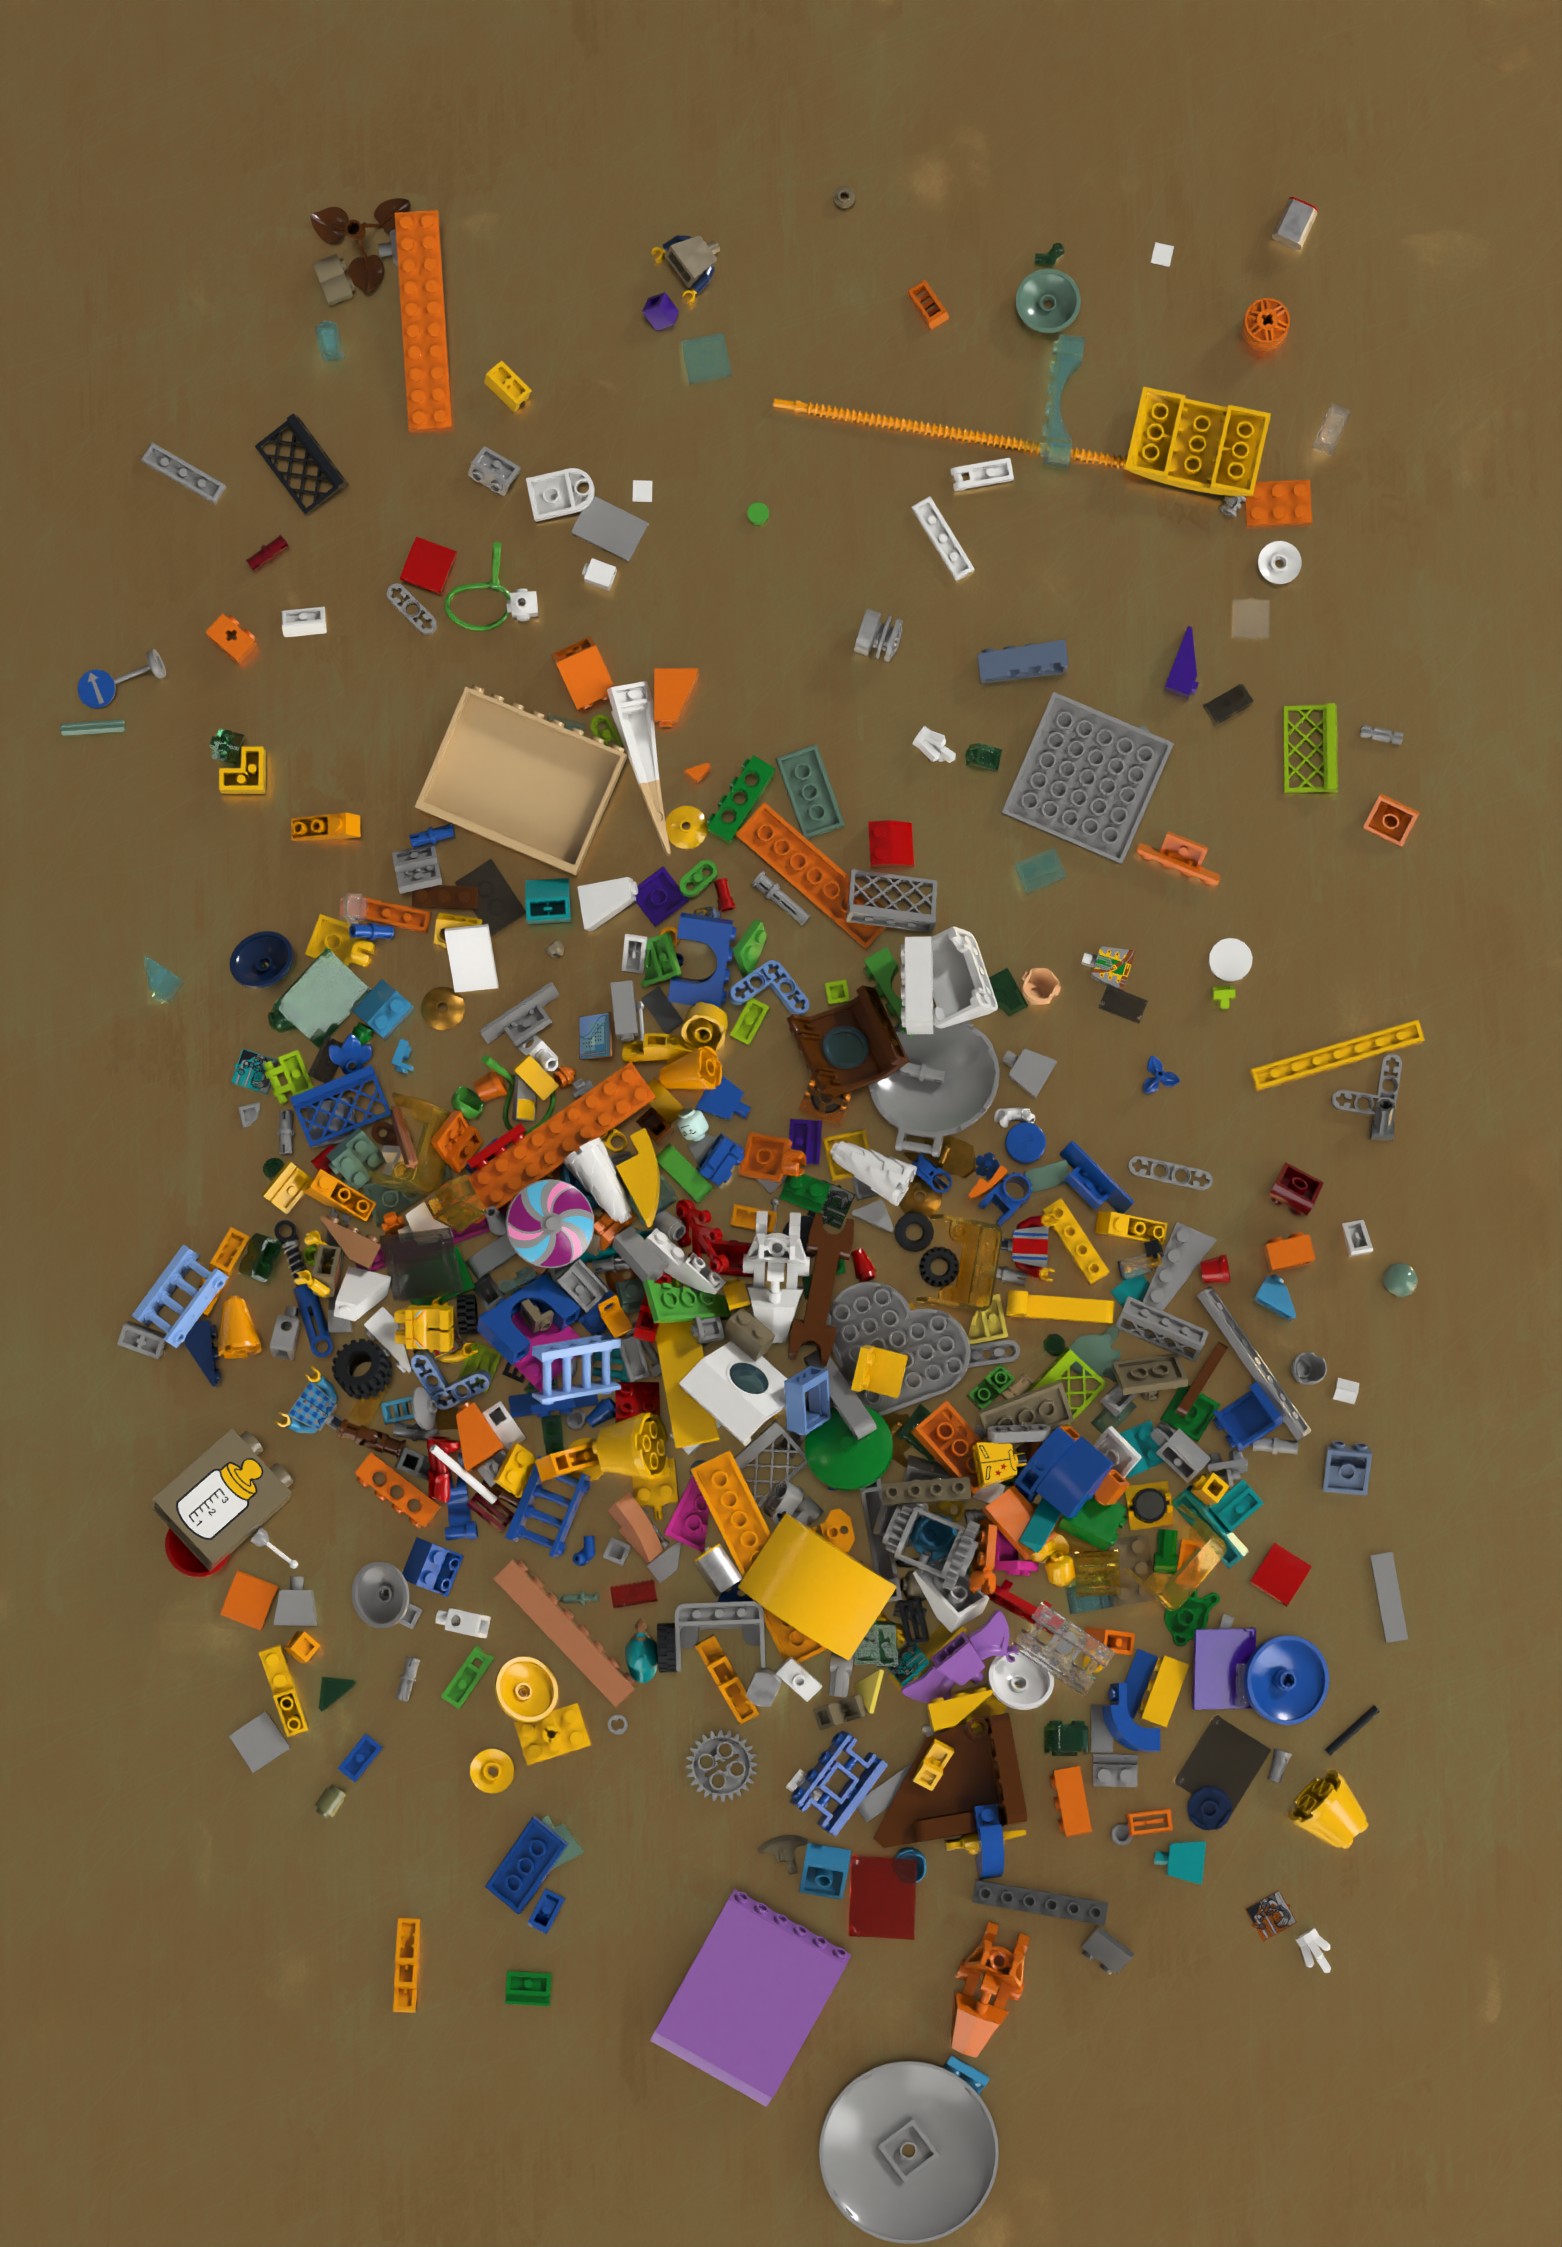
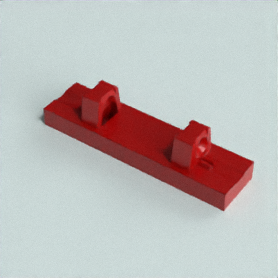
M1006 1579L1001 1587L996 1585L993 1594L987 1595L992 1602L1054 1636L1063 1624V1621L1048 1614L1052 1606L1050 1603L1044 1601L1039 1609L1010 1593L1009 1590L1013 1583Z

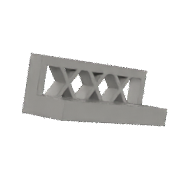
M1129 1296L1115 1325L1116 1328L1170 1352L1177 1353L1193 1362H1196L1209 1331ZM1123 1318L1132 1322L1134 1325H1128L1122 1322ZM1144 1329H1149L1153 1331L1154 1334H1149L1145 1332ZM1164 1338L1172 1339L1174 1343H1169ZM1185 1347L1195 1349L1196 1352L1192 1353L1186 1350Z

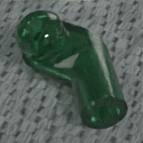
M1055 243L1047 254L1035 253V264H1056L1064 255V246L1061 243Z

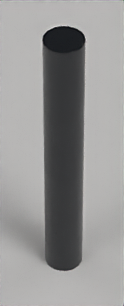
M1373 1705L1330 1744L1325 1751L1332 1756L1380 1712L1378 1708Z

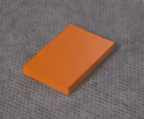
M1013 1485L988 1504L982 1511L994 1525H997L1000 1532L1025 1560H1028L1036 1553L1019 1542L1036 1509ZM1054 1530L1051 1531L1044 1546L1058 1535Z

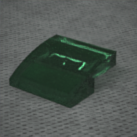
M875 1620L854 1652V1665L876 1664V1667L899 1666L896 1623Z

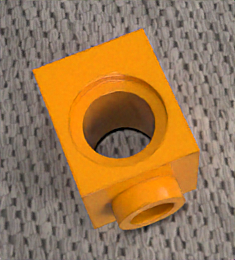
M297 1631L283 1649L299 1663H307L321 1645L305 1631Z

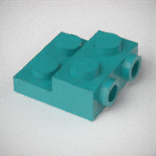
M1151 1420L1119 1433L1142 1456L1129 1472L1127 1478L1165 1462L1156 1454L1161 1447L1150 1436L1151 1431L1154 1429Z

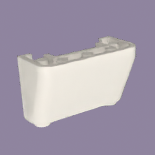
M953 926L931 937L933 948V998L936 1007L933 1008V1024L942 1029L996 1011L998 1009L997 1001L974 936L969 931Z

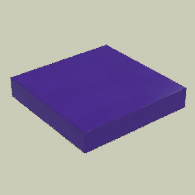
M664 866L637 886L638 894L635 895L636 904L655 928L690 902L680 892L679 886Z

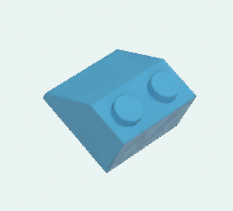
M381 979L352 1012L386 1041L413 1011L414 1007Z
M807 1843L799 1892L843 1900L851 1850Z

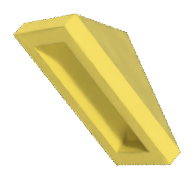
M878 1670L853 1685L858 1695L861 1694L866 1709L872 1714L874 1713L884 1670Z

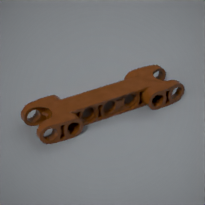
M816 1213L806 1246L807 1253L816 1254L804 1320L793 1318L789 1336L788 1359L795 1360L798 1350L803 1345L811 1344L819 1351L820 1366L826 1367L834 1346L837 1330L836 1326L826 1325L838 1259L848 1261L850 1259L854 1238V1220L847 1219L841 1233L829 1234L823 1227V1214Z

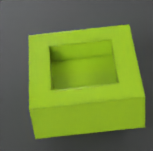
M846 979L825 983L828 1005L850 1002Z

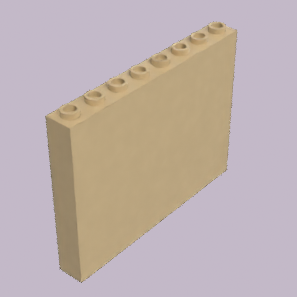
M474 685L471 688L465 686L415 808L577 876L628 755L623 753L624 748L612 744L611 747L603 744L605 740L592 735L591 739L583 736L584 732L572 727L571 730L563 728L564 723L552 719L549 722L544 720V715L532 710L530 714L523 711L524 706L512 702L509 705L503 702L504 698L492 693L490 697L483 694L484 689Z

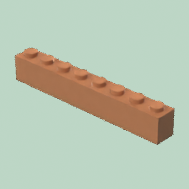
M515 1559L512 1560L493 1579L601 1693L617 1707L637 1688L634 1685L635 1679L628 1672L624 1674L619 1669L621 1666L619 1662L612 1656L609 1658L603 1652L605 1648L597 1640L593 1642L589 1638L590 1632L582 1624L578 1626L573 1621L574 1615L567 1608L563 1610L557 1604L559 1602L558 1598L552 1592L547 1593L542 1588L544 1584L538 1577L534 1576L532 1578L527 1572L529 1568L521 1560L518 1562Z

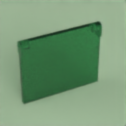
M326 947L273 1006L319 1048L370 993L371 989L331 949Z

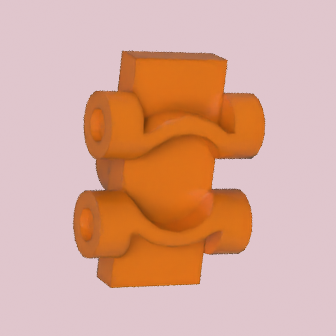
M389 1212L383 1216L385 1222L381 1225L384 1232L389 1231L385 1233L387 1240L394 1241L401 1238L398 1230L405 1227V1225L401 1226L404 1224L402 1216L397 1217L395 1212Z

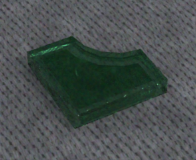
M1008 968L989 977L998 1008L1003 1010L1008 1017L1028 1007Z

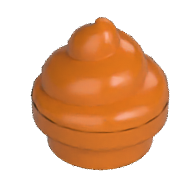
M560 1066L556 1069V1072L553 1073V1078L560 1088L572 1085L576 1076V1069Z

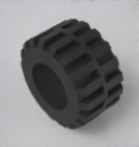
M359 1339V1342L352 1340L350 1345L344 1344L342 1346L344 1349L342 1351L338 1350L336 1352L338 1357L333 1358L332 1361L334 1363L332 1371L335 1380L344 1392L350 1397L354 1396L355 1399L360 1400L363 1397L366 1400L369 1399L370 1395L373 1397L378 1396L377 1392H383L385 1390L384 1385H389L390 1380L388 1377H392V1371L390 1370L392 1365L380 1346L374 1344L371 1340L367 1342L365 1339ZM364 1362H371L370 1369L364 1375L353 1376V1372L358 1365Z

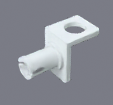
M535 1034L517 1046L524 1055L530 1054L545 1071H554L558 1067V1056ZM534 1040L529 1048H525L529 1041Z

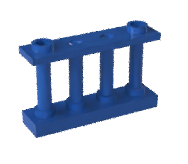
M535 1463L505 1538L517 1543L519 1539L525 1538L551 1549L549 1556L558 1559V1556L562 1555L566 1548V1543L564 1542L582 1497L590 1489L591 1481L589 1480L591 1477L582 1473L580 1479L568 1474L554 1478L576 1487L574 1495L570 1500L543 1489ZM542 1497L568 1508L564 1519L561 1520L536 1510L533 1506L535 1499ZM532 1517L559 1528L555 1541L526 1530L525 1524L527 1519Z

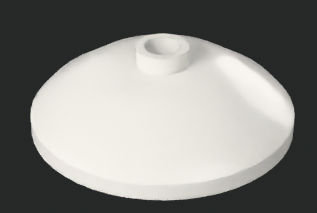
M1018 1649L1019 1655L1010 1653L1009 1655L1015 1657V1661L1012 1663L1006 1660V1656H997L989 1668L988 1683L990 1689H993L994 1696L1000 1702L1014 1709L1030 1710L1041 1706L1048 1700L1053 1691L1054 1676L1050 1666L1041 1656L1026 1649Z

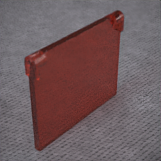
M852 1855L850 1860L848 1936L914 1940L917 1859Z

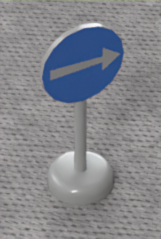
M156 649L148 651V665L115 679L103 670L95 669L88 671L79 680L77 688L81 701L88 707L102 708L108 705L114 698L116 692L115 684L150 669L157 678L166 677V669Z

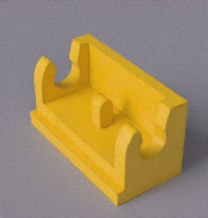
M502 360L486 373L484 383L514 413L519 409L523 401L526 402L532 390Z

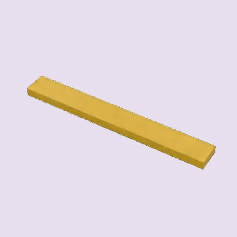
M1417 1019L1252 1068L1250 1072L1257 1091L1419 1043L1425 1039Z

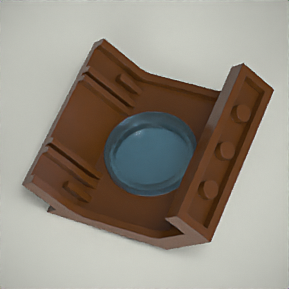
M862 985L856 990L858 996L842 1006L814 1016L807 1017L792 1014L787 1018L790 1032L795 1036L798 1049L803 1054L807 1062V1068L816 1081V1088L821 1093H824L827 1099L882 1081L910 1062L876 989L873 987Z

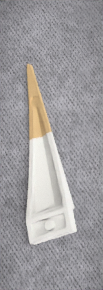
M648 681L611 687L607 689L613 709L611 714L665 855L668 856L671 851L666 831L659 780L654 703Z

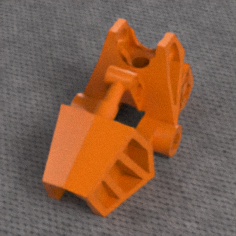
M988 1921L979 1946L966 1960H961L955 1977L966 1982L962 1992L954 1990L951 2048L975 2058L978 2057L997 2028L1010 2011L1004 2009L1007 1999L1019 2001L1025 1982H1023L1024 1958L1030 1936L1019 1933L1012 1953L1004 1947L992 1946L999 1924ZM981 1973H984L980 1987L983 1993L981 1998L976 2001L972 1997ZM993 1994L996 1996L993 2005H989L988 2002Z

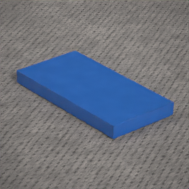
M536 1816L532 1817L485 1888L514 1912L521 1914L569 1843Z

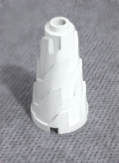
M601 1138L585 1143L579 1147L580 1150L577 1152L573 1151L563 1160L568 1170L612 1219L623 1223L632 1217L630 1215L632 1207Z
M835 1142L830 1151V1154L833 1155L832 1159L839 1166L852 1173L856 1179L871 1187V1190L895 1206H898L909 1189L908 1185L913 1181L917 1171V1167L891 1156L887 1157L871 1149H864L849 1142Z

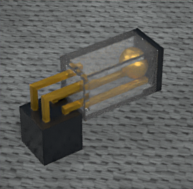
M1158 1239L1144 1243L1145 1254L1117 1261L1120 1276L1123 1280L1152 1273L1151 1268L1163 1265L1161 1257L1164 1254L1161 1242ZM1156 1258L1159 1259V1261L1150 1263V1261H1153Z

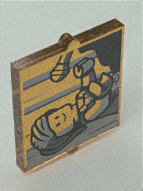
M1279 1890L1245 1909L1252 1921V1927L1256 1928L1262 1941L1297 1923L1289 1909L1290 1905L1285 1902Z

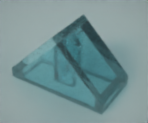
M1131 1401L1116 1417L1105 1407L1091 1424L1101 1434L1110 1426L1116 1429L1137 1406Z

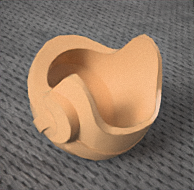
M1032 968L1029 972L1025 971L1022 980H1024L1021 987L1022 993L1029 1004L1032 1005L1049 1003L1054 994L1058 995L1061 989L1058 986L1059 980L1047 968Z

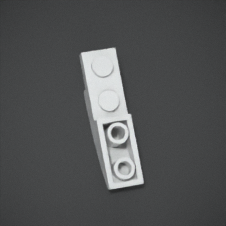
M657 1228L645 1239L656 1254L669 1264L663 1271L683 1284L706 1293L716 1294L726 1283L718 1273L710 1269L702 1258L698 1257L694 1252L690 1257H687L679 1247L673 1244Z

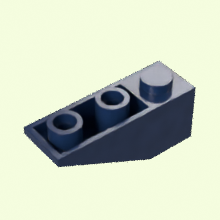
M210 1320L198 1321L186 1335L185 1346L211 1385L218 1387V1382H221V1371L216 1369V1360H219L218 1347H214L213 1339L217 1338L216 1325H212Z

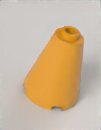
M700 1047L662 1067L658 1075L659 1082L666 1089L712 1090L721 1084V1064H716L715 1057L718 1056L711 1047Z
M240 1296L227 1297V1300L222 1305L218 1356L223 1354L226 1359L248 1357V1353L254 1351V1355L258 1354L262 1350L261 1342L245 1300L241 1299Z

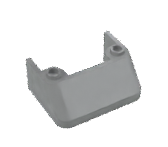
M755 1601L687 1603L679 1605L675 1610L676 1671H682L681 1648H691L697 1643L698 1630L742 1628L743 1639L747 1644L760 1646L761 1668H766L763 1607Z

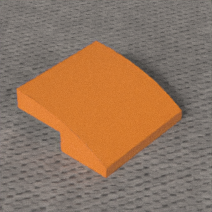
M454 1109L430 1142L442 1159L456 1173L460 1174L467 1161L473 1157L482 1145L483 1140L476 1127L468 1125L462 1112Z
M1001 1165L989 1182L980 1178L968 1194L967 1200H976L990 1192L1003 1180L1008 1170Z
M238 1570L220 1615L261 1631L279 1586Z

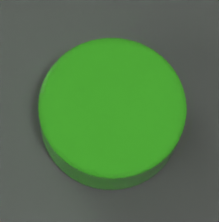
M760 502L751 504L747 511L748 519L754 525L764 524L769 518L767 506Z

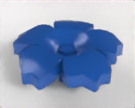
M988 1152L984 1156L978 1155L975 1158L976 1165L979 1166L976 1168L977 1175H986L987 1179L993 1177L996 1173L995 1170H998L1000 1167L998 1160H994V1154Z

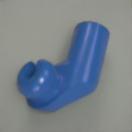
M584 1536V1548L574 1554L573 1562L578 1566L586 1565L595 1556L594 1536Z

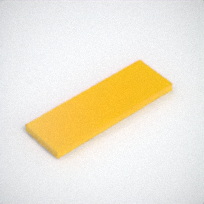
M694 1321L660 1323L656 1335L676 1448L720 1440L716 1419L683 1390L679 1384L704 1358L702 1344H698L696 1337H693L691 1333V1324Z

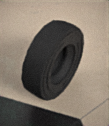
M911 1212L903 1215L895 1225L894 1234L896 1241L902 1248L907 1251L917 1252L924 1250L930 1245L934 1229L931 1221L925 1215ZM913 1223L920 1225L923 1230L921 1238L915 1241L908 1239L906 1236V1228Z

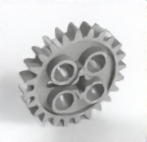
M720 1729L718 1736L713 1731H710V1738L703 1734L704 1742L701 1743L696 1740L695 1743L698 1748H690L694 1755L687 1756V1759L692 1761V1764L686 1765V1768L692 1769V1772L687 1777L695 1778L691 1785H699L697 1792L705 1790V1798L712 1794L713 1801L716 1800L717 1796H720L721 1801L724 1802L725 1796L728 1795L732 1801L733 1793L741 1797L740 1789L743 1788L748 1791L746 1783H754L750 1775H757V1772L753 1771L752 1767L757 1766L758 1763L752 1762L751 1759L757 1755L749 1753L753 1746L745 1747L747 1739H743L741 1742L738 1740L739 1733L733 1738L731 1737V1730L727 1732V1735H723V1731ZM722 1744H729L731 1746L732 1752L729 1756H722L720 1754L719 1748ZM735 1754L739 1755V1758L726 1765V1771L723 1772L722 1769H719L712 1775L705 1777L706 1772L718 1765L717 1761L719 1759L724 1762ZM705 1755L710 1756L713 1760L710 1768H704L700 1764L701 1758ZM732 1764H742L744 1768L741 1775H734L731 1772ZM718 1774L724 1777L725 1783L722 1787H715L713 1785L712 1778L714 1775Z

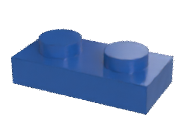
M365 1733L337 1769L353 1782H356L383 1747Z

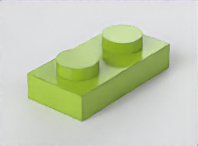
M754 998L748 1000L730 1036L749 1046L770 1007Z

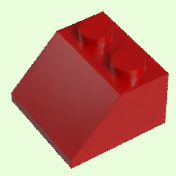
M892 820L868 821L871 869L914 866L912 822Z

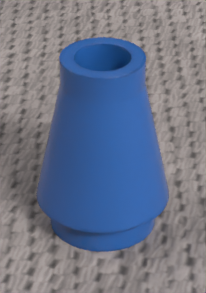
M610 1397L606 1400L602 1399L593 1411L585 1417L592 1428L616 1417L614 1401Z

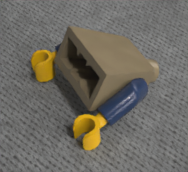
M677 235L663 244L662 248H653L651 254L655 255L660 252L661 255L655 261L660 263L666 257L688 288L692 286L691 291L683 292L682 298H685L687 294H692V299L688 304H693L696 299L695 295L697 293L700 294L712 279L715 272L714 264L717 261L715 254L720 251V248L716 241L706 244L700 236Z

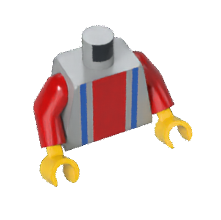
M1055 1213L1031 1216L1018 1223L1016 1229L1013 1230V1239L999 1238V1251L1012 1252V1261L1015 1262L1016 1268L1028 1276L1041 1278L1044 1281H1053V1279L1047 1277L1049 1271L1055 1272L1054 1269L1047 1268L1049 1227L1057 1224L1050 1222V1216H1054Z

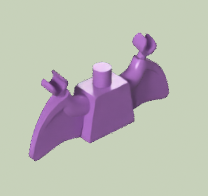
M996 1610L988 1621L972 1634L967 1636L964 1631L934 1654L931 1657L934 1665L932 1664L924 1675L904 1685L901 1688L902 1693L914 1700L931 1703V1700L941 1697L944 1700H949L952 1698L951 1689L955 1683L964 1685L971 1680L974 1684H979L984 1679V1674L981 1672L985 1668L984 1659L990 1656H1006L1008 1662H1014L1015 1657L1009 1654L1015 1653L1019 1655V1652L1015 1646L1008 1647L1009 1627L1002 1611Z

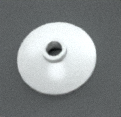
M1285 541L1269 543L1262 549L1258 558L1260 573L1266 580L1274 584H1285L1295 579L1302 565L1299 551L1292 544ZM1281 561L1283 567H1276L1275 562Z

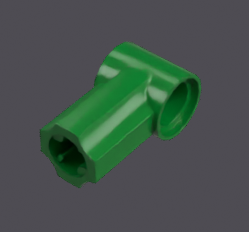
M1159 1529L1153 1572L1176 1574L1178 1531Z

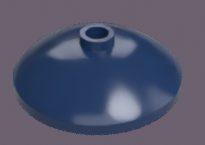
M263 931L252 934L242 940L232 952L230 971L239 984L248 988L257 989L273 985L281 980L291 968L294 957L292 946L287 938L276 932Z

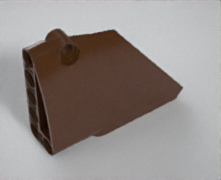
M1009 1713L974 1718L970 1722L927 1737L873 1839L883 1848L976 1833L974 1807L998 1804L999 1822L1002 1827L1027 1822V1811ZM976 1722L982 1725L983 1730L981 1734L972 1732L971 1726L973 1723ZM934 1739H937L954 1748V1753L944 1767L942 1777L933 1791L913 1782V1777Z

